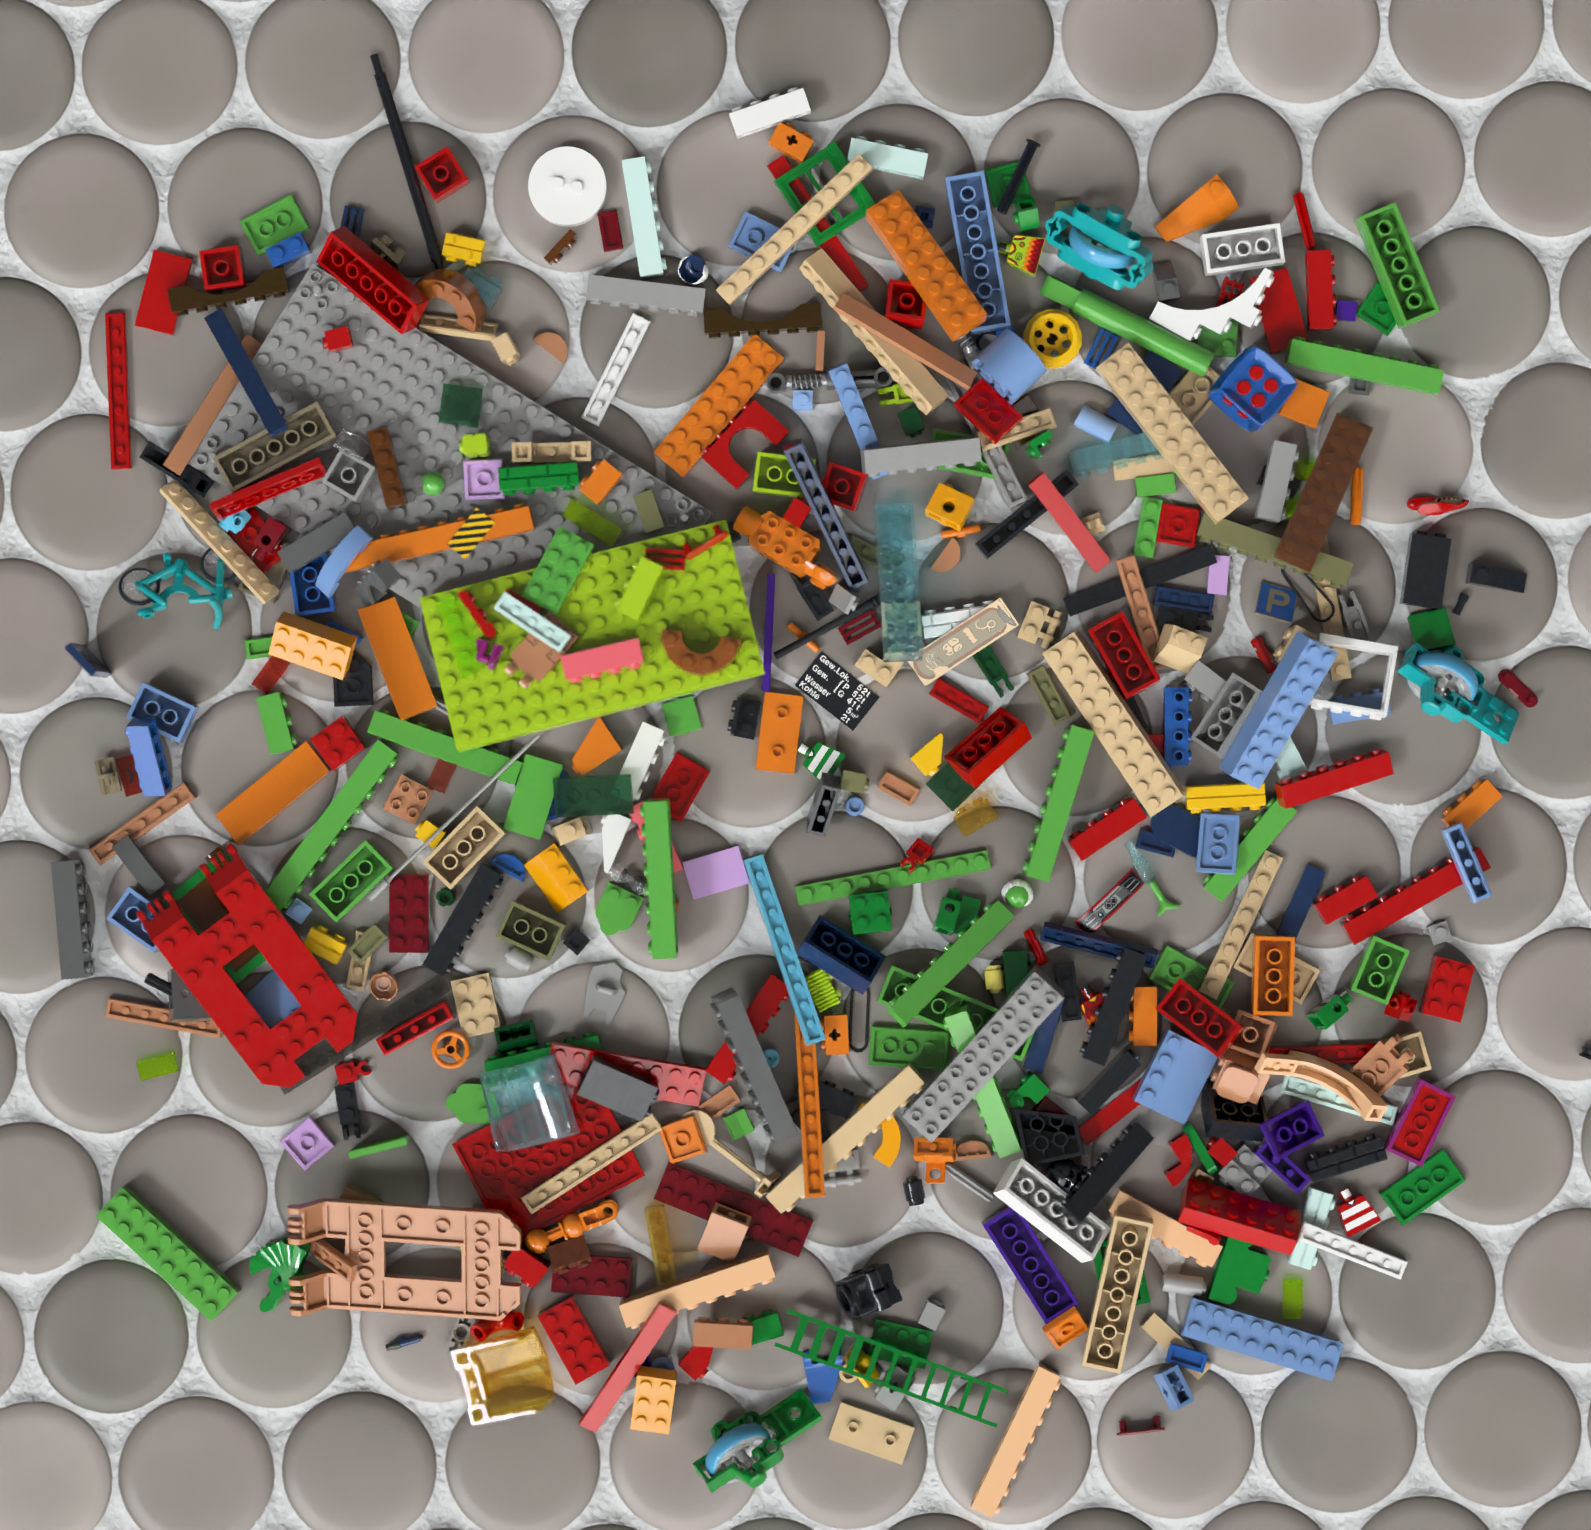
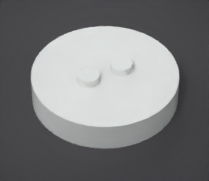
M564 146L546 152L536 161L529 175L528 191L533 206L545 220L558 226L574 227L590 221L601 210L607 195V181L600 163L590 153L580 148Z

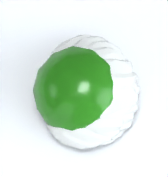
M1012 879L1002 888L1003 900L1013 908L1025 907L1033 900V890L1030 884L1021 879Z

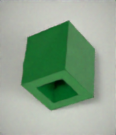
M1034 197L1014 201L1016 212L1013 213L1015 224H1019L1021 231L1040 227L1038 209Z

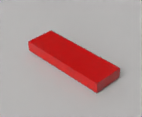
M940 678L937 679L928 694L980 724L989 708L987 705Z

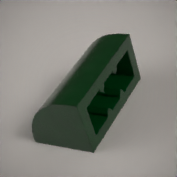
M532 1019L494 1028L497 1047L501 1054L539 1045Z

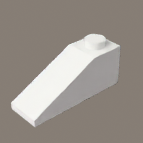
M612 810L609 813L605 812L600 822L604 824L602 827L605 873L610 872L632 821L630 818Z

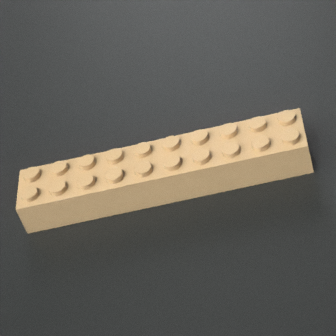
M1129 343L1097 366L1096 371L1215 525L1249 499Z
M1079 631L1071 633L1042 653L1150 817L1187 794Z

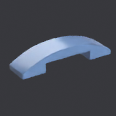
M357 525L340 542L318 575L315 585L328 598H331L341 584L339 579L356 555L363 553L373 539L360 525Z

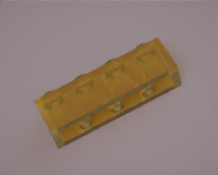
M665 1204L645 1207L644 1211L658 1287L677 1284L678 1276Z

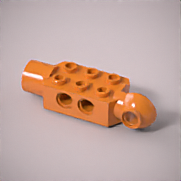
M748 506L742 509L733 525V530L749 539V545L752 550L800 578L805 575L810 576L809 581L823 590L826 586H831L838 582L833 576L835 573L830 568L820 563L818 566L814 565L821 553L819 539L771 511L762 515Z

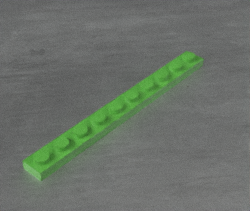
M983 850L926 861L923 865L917 863L913 873H909L910 864L905 865L903 868L899 866L795 886L798 904L801 906L848 897L849 895L864 894L989 870L991 867L988 852Z

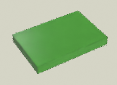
M292 194L240 220L258 257L266 253L265 249L299 232L302 234L310 230Z
M408 1133L356 1146L348 1152L349 1157L352 1159L404 1146L411 1141V1137Z

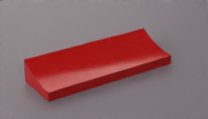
M318 457L209 503V506L218 519L222 520L320 479L326 475L327 469L322 457Z

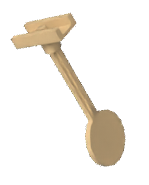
M691 1110L680 1118L695 1114L706 1146L711 1145L753 1177L754 1181L759 1184L754 1192L757 1196L762 1197L773 1187L771 1184L781 1176L776 1170L768 1176L762 1171H758L715 1138L716 1126L713 1118L708 1113L702 1110Z

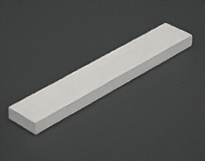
M635 313L632 314L581 417L582 419L598 427L600 426L651 321Z
M1302 1221L1299 1228V1241L1401 1280L1408 1263L1404 1259L1306 1221Z

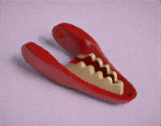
M1417 496L1408 499L1407 507L1422 515L1435 516L1461 509L1468 505L1469 500L1457 499L1455 497L1435 498L1431 496Z

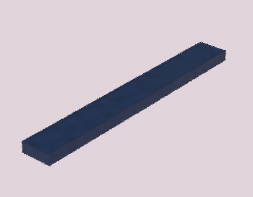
M222 309L205 317L206 323L271 438L288 429V425Z

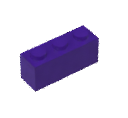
M1265 1138L1252 1151L1297 1194L1311 1181L1287 1156L1276 1161Z

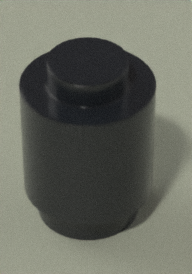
M917 1176L907 1177L906 1181L903 1182L906 1201L909 1202V1206L923 1204L925 1193L922 1179L917 1178Z

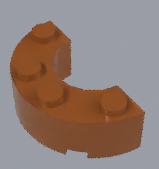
M437 269L434 272L426 273L416 282L415 286L430 299L441 298L449 302L456 310L458 316L457 324L475 333L485 322L486 308L484 300L480 299L477 293L479 290L465 276L455 271Z
M662 629L661 633L663 647L670 660L682 671L697 676H708L721 672L735 660L742 644L741 639L721 637L719 644L713 651L706 654H697L691 652L685 646L682 632Z

